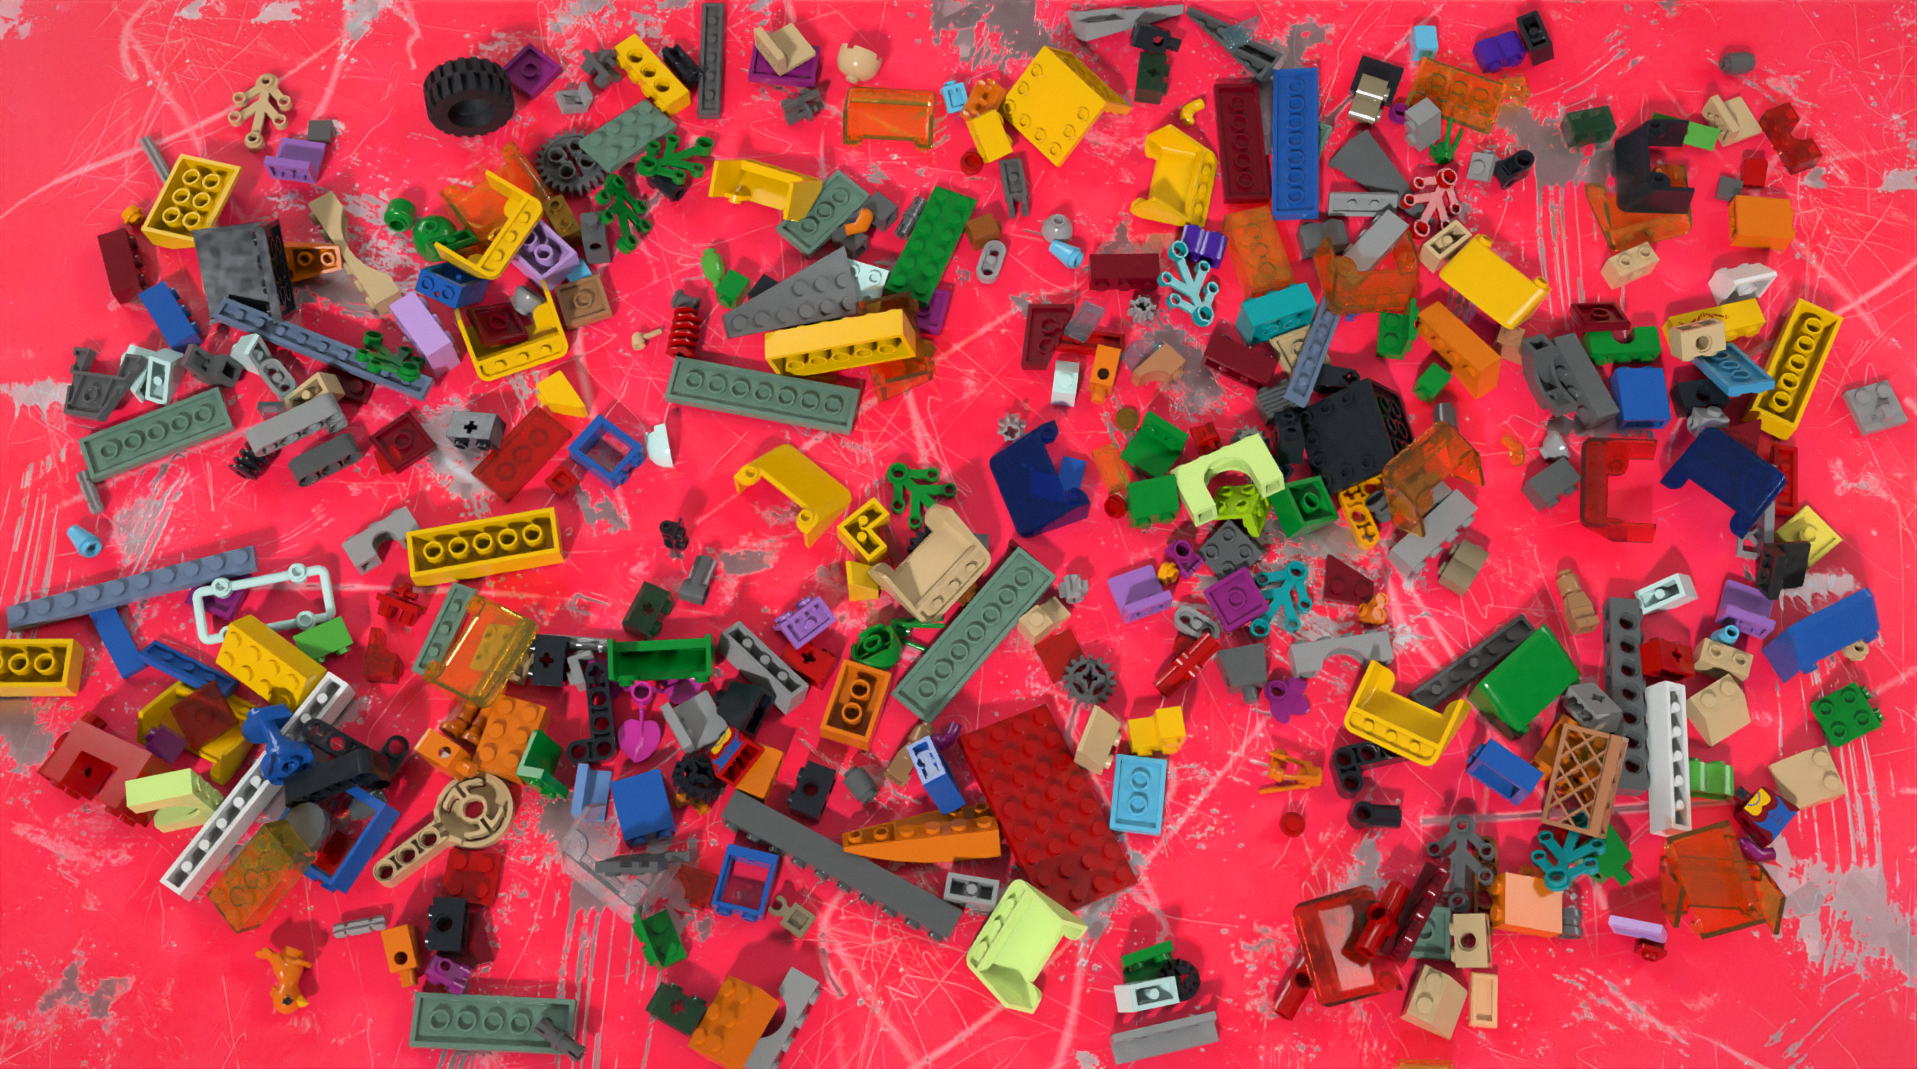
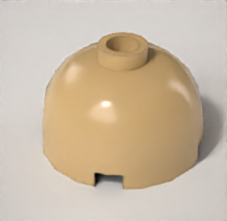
M842 43L838 53L837 64L840 72L846 75L845 80L853 84H858L859 81L866 82L872 80L877 75L883 59L877 60L876 53L863 47L854 45L853 49L847 48L848 43Z

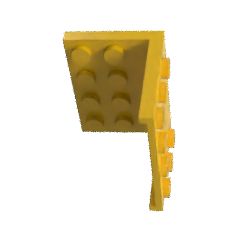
M1044 45L1003 99L997 111L1056 167H1061L1104 111L1107 113L1112 112L1116 115L1118 113L1127 115L1132 107L1072 52Z

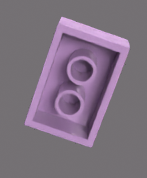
M541 219L511 261L543 293L541 279H545L550 292L580 266L577 252Z
M412 291L389 305L399 328L421 358L425 359V363L436 378L461 363L457 356L460 351L455 345L453 336L448 330L445 331L443 329L442 322L435 313H431L429 310L430 306L423 296L418 298L415 292Z

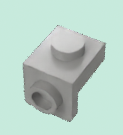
M581 82L578 90L557 91L555 99L562 114L587 113L590 104L593 102V94L589 90L587 83Z
M1482 150L1481 153L1473 152L1466 178L1472 181L1491 183L1495 163L1502 159L1497 157L1494 151Z
M1693 407L1691 416L1687 420V430L1695 438L1701 439L1705 427L1727 428L1730 419L1718 407Z
M579 650L567 658L571 670L566 672L570 685H576L579 692L586 690L582 667L586 666L588 661L595 660L591 650Z

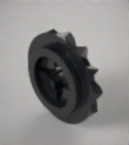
M1180 958L1169 960L1161 968L1158 978L1175 976V972L1180 976L1188 974L1189 976L1184 980V988L1179 983L1176 984L1179 1002L1187 1001L1198 992L1201 982L1198 969L1190 961Z

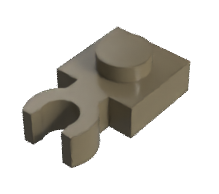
M778 895L776 900L782 904V907L779 910H774L769 906V913L774 917H783L780 925L802 940L817 917L796 902L790 908L787 905L786 899Z

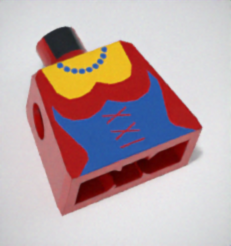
M730 726L727 731L719 735V741L710 751V758L715 776L736 788L765 749L748 735Z

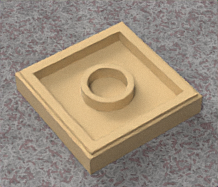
M1311 324L1269 339L1268 343L1276 359L1279 361L1285 376L1289 379ZM1326 354L1323 364L1331 365L1332 361L1328 354Z

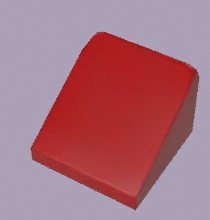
M1746 158L1740 166L1743 186L1765 187L1768 160Z

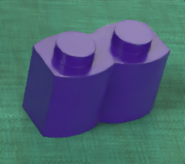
M1509 31L1497 37L1483 39L1475 43L1472 51L1482 73L1490 72L1492 74L1500 71L1502 67H1516L1520 65L1527 53L1516 31Z
M1195 224L1185 225L1180 241H1183L1188 247V254L1184 259L1198 263L1205 260L1210 264V268L1219 269L1229 238L1219 231H1205Z

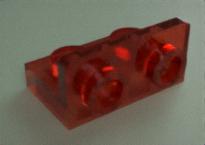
M336 830L314 864L333 876L357 840Z

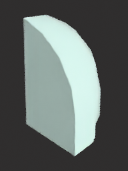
M665 423L656 425L653 432L650 434L646 432L644 435L648 456L659 466L673 467Z

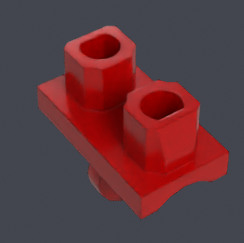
M1213 421L1202 426L1190 428V433L1199 456L1208 455L1223 447Z
M408 582L404 583L402 587H393L392 592L398 594V597L380 592L376 596V600L380 601L378 615L393 618L396 608H400L402 613L398 622L407 626H414L419 615H425L427 608L408 601L409 599L416 601L418 598V594L412 592L413 585Z

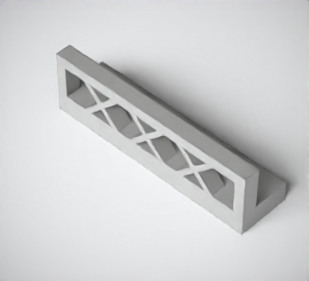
M1766 464L1772 472L1760 481L1759 487L1762 489V494L1757 498H1753L1757 502V507L1753 510L1745 504V498L1749 494H1745L1744 490L1746 476L1751 472L1739 475L1735 557L1760 561L1763 543H1774L1777 465ZM1748 517L1756 524V529L1752 532L1744 525V520ZM1746 539H1749L1755 546V552L1743 550V542Z
M1215 1011L1112 1034L1109 1042L1115 1066L1218 1042L1219 1038L1214 1023L1217 1020Z

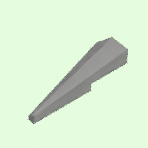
M1184 4L1155 5V7L1147 8L1128 6L1096 10L1092 8L1086 11L1067 10V16L1076 38L1082 41H1090L1131 29L1134 26L1135 20L1152 23L1183 14Z

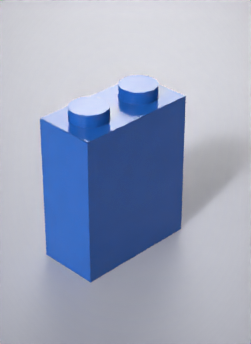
M1624 366L1614 371L1609 378L1612 399L1620 411L1615 415L1617 430L1664 429L1671 420V413L1663 368H1654L1653 366L1630 368Z
M660 768L610 782L623 839L627 847H642L649 840L656 838L659 841L671 838L673 833H677Z

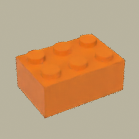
M843 659L820 725L821 737L869 751L892 684V673Z
M498 693L472 760L473 763L478 765L477 772L489 773L499 779L525 786L526 783L515 774L532 732L538 729L545 733L551 718L547 707Z
M728 975L687 1046L726 1069H742L780 1002L761 988Z

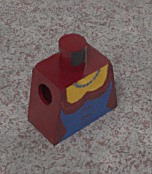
M1740 785L1734 791V797H1732L1741 805V808L1735 813L1734 819L1761 849L1771 844L1800 810L1797 806L1763 786L1753 794H1750Z

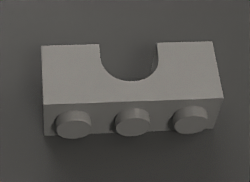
M405 506L402 509L392 511L385 519L370 524L363 532L350 536L341 545L362 576L383 563L378 556V548L383 542L396 540L406 550V532L421 530V528Z

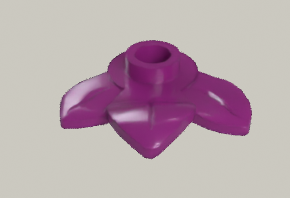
M1294 677L1284 681L1274 679L1266 684L1264 695L1270 702V712L1280 723L1287 724L1291 714L1304 715L1310 711L1308 702L1301 694L1308 685L1302 679ZM1272 690H1279L1281 695L1275 696Z

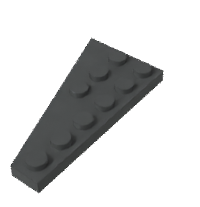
M845 246L724 314L722 320L727 339L861 314Z

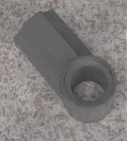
M697 555L688 579L685 578L681 584L678 596L680 600L704 606L717 561L705 555Z

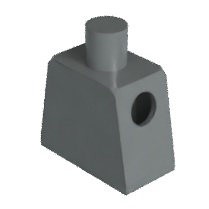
M602 211L580 214L582 242L588 265L611 263L608 225L603 224L599 219V214ZM593 243H598L601 247L594 249Z
M1264 642L1217 651L1214 658L1228 692L1230 694L1242 693L1245 704L1258 702L1257 690L1264 688L1267 683Z

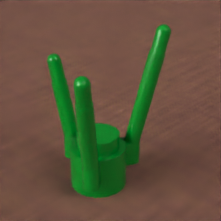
M1449 117L1444 141L1438 142L1436 146H1434V143L1429 146V157L1433 158V161L1440 165L1449 164L1454 160L1455 151L1464 132L1463 129L1459 130L1451 147L1449 140L1453 117Z
M892 617L890 624L898 635L901 644L927 652L930 648L905 639V637L911 636L912 628H945L943 623H924L916 618ZM941 617L937 622L943 621L944 618Z

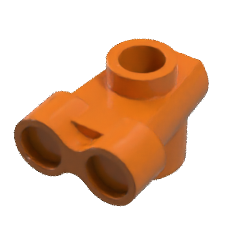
M1378 593L1367 604L1362 602L1357 610L1358 621L1364 625L1370 623L1381 627L1387 616V609L1383 608L1388 603L1387 595L1385 593Z

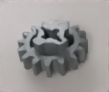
M1090 654L1089 659L1086 660L1083 655H1080L1079 662L1072 659L1071 667H1065L1064 672L1067 675L1062 676V682L1067 684L1063 686V692H1070L1067 699L1075 698L1076 706L1083 702L1085 709H1088L1090 703L1099 706V701L1106 704L1108 701L1107 696H1113L1114 690L1112 688L1116 686V681L1112 680V678L1115 677L1116 673L1115 671H1108L1110 663L1102 664L1103 657L1100 656L1096 661L1093 654ZM1085 667V669L1082 672H1077L1079 669ZM1088 674H1090V679L1092 683L1090 685V689H1088V684L1086 678H1088ZM1097 690L1101 691L1099 694L1093 695Z

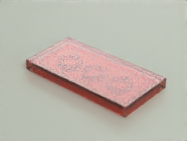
M536 405L502 440L500 449L492 450L471 474L508 504L573 434Z

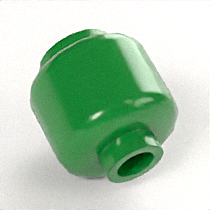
M394 198L387 204L384 222L395 232H406L414 225L417 209L407 199Z

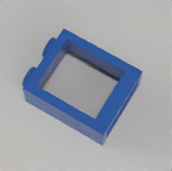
M445 262L421 268L415 290L457 309L483 301L489 280L472 277L450 263Z
M600 414L567 448L571 459L613 490L628 480L629 474L634 468L642 465L646 456L644 448L640 443ZM607 432L631 449L611 473L586 455Z
M929 735L906 747L922 785L943 816L966 804L950 766Z
M1491 738L1485 745L1480 743L1466 761L1470 764L1465 771L1467 774L1515 806L1522 803L1532 793L1544 774Z
M728 843L711 902L713 909L717 910L716 913L726 917H731L732 914L740 915L742 920L756 923L757 920L764 921L780 863L779 855ZM734 861L769 869L758 910L723 902Z

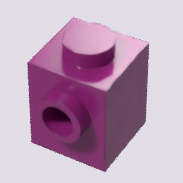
M162 723L157 728L152 726L144 737V740H146L145 749L173 765L188 745L186 738Z

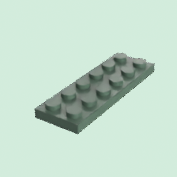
M215 387L78 439L90 478L94 483H98L234 431L235 428L219 387Z
M416 992L408 1046L410 1048L566 1055L559 1049L557 1051L553 1049L551 1043L534 1032V1028L545 1017L562 1031L563 1029L568 1031L569 1036L573 1038L577 1001L575 999L459 994L457 996L448 993Z

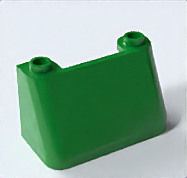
M1543 624L1474 688L1467 699L1509 741L1515 736L1521 739L1531 729L1528 724L1540 712L1568 689L1570 685H1577L1582 682L1579 679L1582 674L1553 631L1546 624Z

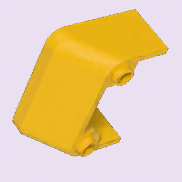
M752 159L715 160L708 196L712 198L727 197L729 202L735 204H742V201H752L782 210L784 214L783 219L800 222V219L806 218L820 194L823 180Z
M487 170L485 175L490 187L509 198L504 206V213L508 218L506 224L484 255L473 254L465 259L437 241L434 246L441 259L475 278L495 280L503 274L542 218L543 207L538 199Z
M541 279L540 282L547 301L533 309L535 324L525 327L529 333L528 341L483 347L473 326L466 328L459 308L454 309L457 323L480 379L492 381L561 358L567 353L568 343L545 279Z

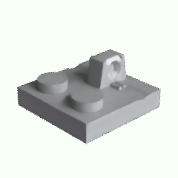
M1888 380L1845 391L1842 395L1862 436L1901 426L1908 422Z

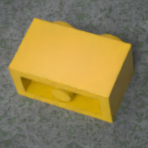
M996 109L988 110L965 121L983 163H990L1013 152L1011 148L1012 140L1005 133L1002 126L1004 125L1003 118Z

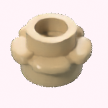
M1857 641L1843 648V652L1849 660L1861 661L1869 653V647L1864 641Z

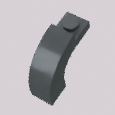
M1544 333L1522 340V366L1529 389L1542 410L1548 408L1554 417L1557 418L1577 411L1578 403L1564 389L1558 379L1554 364L1556 347Z

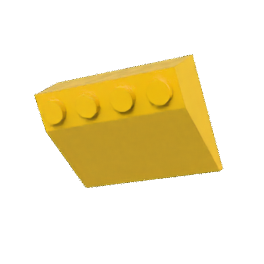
M180 154L141 231L153 245L170 249L195 247L191 230L215 226L243 170L242 167Z

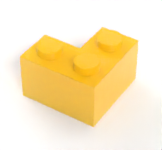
M873 497L837 526V537L862 564L874 566L887 558V545L877 535L890 526V514Z
M1181 706L1156 709L1153 717L1128 720L1126 732L1130 754L1132 756L1150 757L1153 753L1162 752L1164 755L1177 753L1181 749L1186 737Z

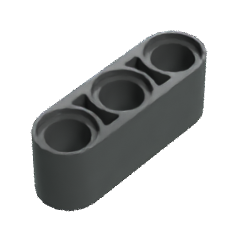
M344 433L294 457L289 461L288 467L299 487H307L358 462L363 454L354 436L351 433Z

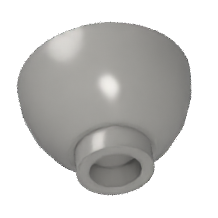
M1053 214L1043 222L1041 232L1044 239L1049 243H1052L1054 240L1066 243L1073 235V226L1066 216Z
M517 285L514 293L516 302L514 309L519 313L527 316L529 312H533L536 306L545 302V299L534 290L524 285Z
M1556 430L1551 431L1545 437L1542 447L1539 448L1545 461L1548 459L1558 461L1562 457L1569 460L1571 457L1563 439Z

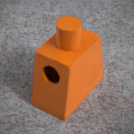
M1098 344L1088 388L1092 392L1090 399L1092 403L1103 405L1106 395L1112 394L1121 349Z
M428 728L414 747V750L431 766L459 782L463 781L465 777L473 778L478 771V765L472 762L473 758L461 746L431 728ZM441 749L444 750L442 755L439 756V751Z
M406 924L382 930L381 936L390 973L400 974L402 988L418 985L416 969L423 967V959L417 926ZM405 954H407L408 959L407 962L404 964L402 958Z

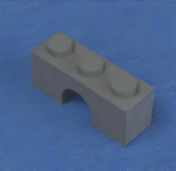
M878 191L872 197L868 196L863 202L862 207L857 212L853 211L847 221L842 226H838L832 234L833 248L837 250L845 246L847 258L856 261L868 249V236L863 232L846 236L844 229L845 224L856 222L861 209L867 208L872 211L873 221L870 227H875L883 233L898 219V206Z

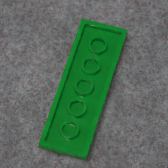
M935 185L884 287L885 294L928 308L965 231L966 221L971 219L976 209L977 199Z

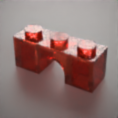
M1787 102L1767 109L1758 123L1771 142L1772 148L1776 150L1782 160L1783 166L1787 168L1790 175H1794L1814 168L1823 154L1812 137L1799 140L1791 135L1790 132L1794 130L1801 119L1791 103Z

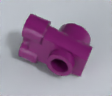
M1176 538L1164 550L1170 560L1176 564L1180 570L1179 574L1185 580L1205 562L1199 553L1195 555L1192 552V546L1185 540H1178Z
M434 954L426 967L425 973L430 983L435 985L443 983L448 987V991L458 996L465 986L472 967L462 962L459 964L454 963L448 958H442Z

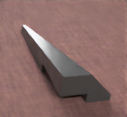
M1189 6L1186 10L1188 17L1259 81H1272L1273 71L1283 67L1284 54L1246 38V31Z
M1367 129L1350 139L1328 163L1330 168L1333 169L1335 167L1345 174L1346 178L1349 180L1352 178L1361 183L1363 188L1369 192L1397 193V207L1404 210L1407 216H1414L1419 220L1425 209L1424 204H1415L1410 209H1404L1401 206L1400 199L1408 193L1416 194L1411 190L1408 183ZM1431 216L1428 222L1429 226L1432 225L1435 220L1433 216Z

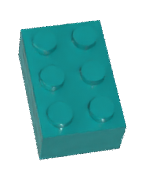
M1306 282L1301 284L1294 283L1283 290H1272L1264 296L1258 298L1251 297L1243 301L1235 327L1243 344L1251 347L1311 324L1317 303Z

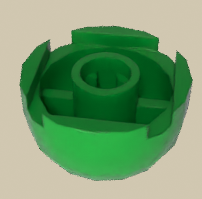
M425 216L413 228L412 240L414 248L420 256L429 262L445 261L441 259L440 255L428 257L425 242L457 232L458 230L451 220L444 216Z
M882 623L875 624L862 631L858 635L860 640L856 645L853 642L850 653L855 662L883 671L894 667L902 651L901 641L890 625L885 627Z

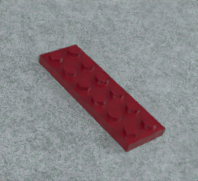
M1258 83L1214 84L1213 97L1224 204L1269 203L1270 192Z

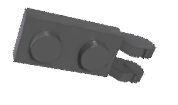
M1021 158L999 160V171L1009 218L1015 217L1013 202L1021 201L1023 217L1028 216V194Z

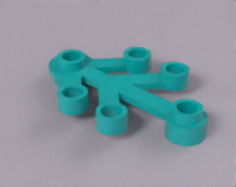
M1175 241L1168 247L1167 254L1171 260L1176 262L1183 282L1174 278L1169 272L1160 274L1157 282L1161 287L1170 286L1188 296L1192 302L1190 304L1182 300L1179 294L1172 293L1166 298V304L1169 308L1175 309L1178 307L1190 314L1197 326L1207 327L1214 318L1211 304L1214 296L1219 292V287L1215 282H1209L1204 285L1203 293L1205 296L1203 301H1201L1199 293L1205 276L1210 271V264L1205 260L1197 263L1194 267L1196 275L1193 280L1184 259L1188 254V247L1183 241Z
M1292 561L1285 566L1284 570L1270 573L1259 572L1256 575L1254 582L1258 588H1266L1269 582L1283 580L1285 582L1279 588L1260 591L1265 600H1272L1269 605L1271 610L1265 612L1261 618L1255 619L1251 623L1249 633L1254 639L1263 640L1268 636L1270 632L1269 624L1281 605L1286 617L1284 624L1286 631L1289 633L1298 631L1300 620L1296 617L1289 593L1293 586H1295L1299 598L1297 610L1302 614L1310 612L1313 603L1308 598L1304 584L1308 577V569L1302 562ZM1297 571L1300 576L1295 577L1291 572ZM1264 577L1267 582L1261 583L1258 578ZM1300 603H1307L1309 608L1305 609L1301 607ZM1288 622L1296 623L1297 627H1290ZM1255 629H1262L1263 634H1257Z
M1585 811L1572 817L1578 827L1587 829L1589 820ZM1569 830L1562 849L1555 841L1551 831H1542L1538 834L1539 844L1543 848H1548L1558 863L1556 867H1553L1548 861L1545 851L1535 850L1531 854L1532 864L1535 867H1540L1546 874L1544 883L1547 889L1554 892L1564 891L1570 886L1572 879L1584 873L1595 875L1599 872L1598 860L1593 857L1584 859L1581 864L1570 869L1568 867L1569 864L1590 854L1597 856L1606 852L1605 841L1601 838H1593L1588 844L1575 849L1580 833Z

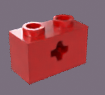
M1654 637L1649 639L1648 643L1639 645L1643 674L1673 682L1696 676L1692 647L1681 645L1678 641H1666L1663 637Z
M789 641L779 658L806 683L823 691L837 668L835 655L827 649L822 648L820 650L814 647L811 641L795 650Z

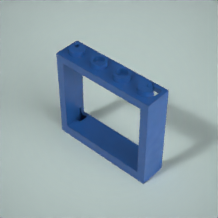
M358 786L346 790V792L375 809L376 813L333 876L302 855L288 851L282 845L280 838L281 825L285 816L291 811V808L285 809L263 842L273 848L271 853L282 860L285 856L289 858L286 862L288 865L298 871L304 868L303 874L311 880L317 882L318 879H321L322 883L320 886L332 893L337 889L347 894L400 815L399 811Z

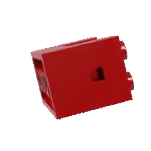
M78 719L43 771V774L51 778L49 784L62 791L67 788L65 794L78 801L81 797L92 801L112 770L115 771V774L97 800L106 805L104 809L106 812L117 818L122 815L119 819L132 827L137 823L146 828L158 809L137 814L127 807L125 781L177 770L154 754Z

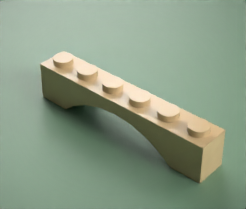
M331 190L308 203L311 213L308 215L315 226H321L322 229L319 232L326 243L331 241L334 245H340L341 256L344 260L343 268L348 276L353 274L356 278L353 283L358 291L366 293L367 297L364 299L370 309L376 308L380 316L390 311L389 305L402 298V294L389 274L366 266L349 250L347 242L349 218L333 191Z

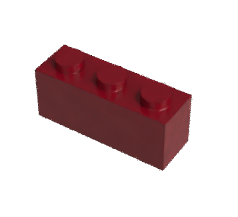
M125 227L98 235L97 238L113 296L120 305L140 299L138 294L145 291L149 283L145 274L141 272V268L144 265L140 255L136 253V249L139 246L135 236H130Z
M1159 253L1089 255V290L1102 292L1116 289L1120 291H1129L1131 289L1150 291L1158 289L1157 278L1160 275Z
M1215 332L1203 354L1200 365L1258 391L1261 388L1268 387L1279 361L1275 360L1271 355L1253 350L1249 345L1235 342L1227 335H1220Z

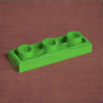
M1653 112L1651 119L1683 120ZM1689 121L1683 144L1713 151L1720 129Z

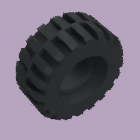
M459 57L458 60L445 61L444 65L439 64L435 67L434 71L431 70L423 84L428 119L438 130H442L448 135L474 137V135H487L488 132L493 133L499 127L506 125L515 110L511 80L507 71L496 62L491 63L486 58L470 57L464 59V57Z

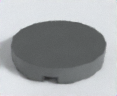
M311 802L301 803L292 808L285 816L281 825L280 838L282 845L288 851L298 855L310 854L317 850L323 844L321 841L324 837H327L330 830V818L327 811Z

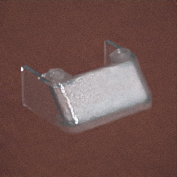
M604 802L586 805L563 839L561 867L566 874L625 922H635L632 914L638 912L643 920L679 870L681 864L679 862L668 864V869L658 872L649 886L639 879H633L624 884L616 876L606 877L605 873L595 872V862L597 861L586 853L589 848V841L586 835L607 805Z

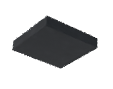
M1362 55L1348 94L1355 96L1364 73L1388 81L1387 88L1391 90L1387 101H1381V105L1391 108L1404 68Z

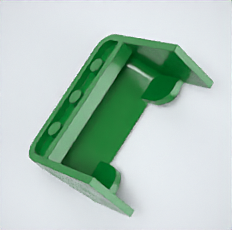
M705 634V638L629 642L607 639L608 679L613 682H619V687L634 685V681L695 678V683L710 682V677H715L716 638L711 634Z

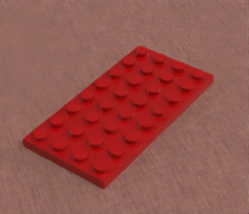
M1046 704L958 737L957 742L1026 881L1071 913L1136 886L1138 880L1112 830L1109 829L1108 822L1079 766L1074 762V757Z

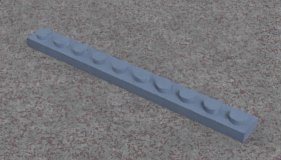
M224 297L213 314L215 321L249 334L256 333L266 341L422 402L425 401L435 383L433 378L421 374V378L414 382H405L393 372L382 370L380 373L370 372L367 370L368 362H360L355 359L357 348L288 321L273 323L272 317H269L267 313Z
M251 545L8 606V629L14 633L209 584L220 577L229 579L259 571L256 548Z

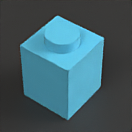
M1414 26L1409 38L1412 61H1434L1438 51L1436 26Z

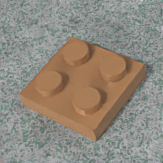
M599 274L554 287L568 330L613 317Z

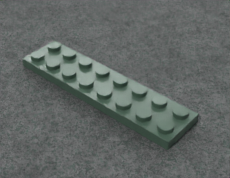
M675 356L664 398L665 402L851 436L860 397V389Z
M1018 546L891 692V696L920 720L932 724L1017 626L1019 618L1026 614L1054 583L1057 576Z

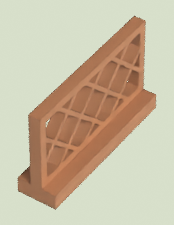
M1564 723L1541 823L1605 839L1629 739ZM1570 730L1579 732L1584 740L1573 748L1568 742ZM1585 733H1586V734L1593 735V736H1591L1590 738H1587L1586 735H1585ZM1598 737L1607 738L1606 749L1597 754L1590 742ZM1587 745L1594 757L1581 763L1575 751ZM1571 754L1578 766L1566 773L1562 762L1565 757ZM1597 761L1601 767L1600 775L1591 779L1584 767ZM1581 770L1588 782L1575 788L1569 776ZM1565 779L1572 791L1560 798L1556 787L1559 782ZM1591 786L1595 792L1594 800L1585 804L1578 792ZM1575 795L1582 807L1569 813L1563 801ZM1559 804L1566 816L1559 821L1549 819L1551 808ZM1585 811L1589 818L1587 829L1578 827L1572 817ZM1569 820L1571 825L1566 824L1564 822Z

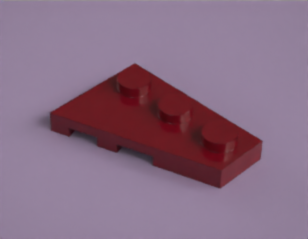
M1028 304L1021 360L1022 370H1046L1075 310L1074 304Z

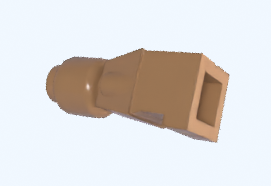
M1571 569L1558 572L1556 584L1560 595L1565 597L1562 601L1563 616L1571 636L1593 632L1600 624L1598 616L1595 615L1592 602L1584 591H1581L1582 586L1578 576L1572 573Z
M922 722L921 725L915 726L908 737V743L893 756V759L882 775L903 788L912 777L909 773L915 767L906 747L928 735L932 739L935 728L927 722Z

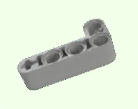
M326 393L249 428L245 432V437L255 456L261 457L326 428L329 434L340 432L347 427L348 422L334 394Z

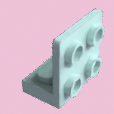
M848 258L860 311L876 314L886 281H888L892 272Z

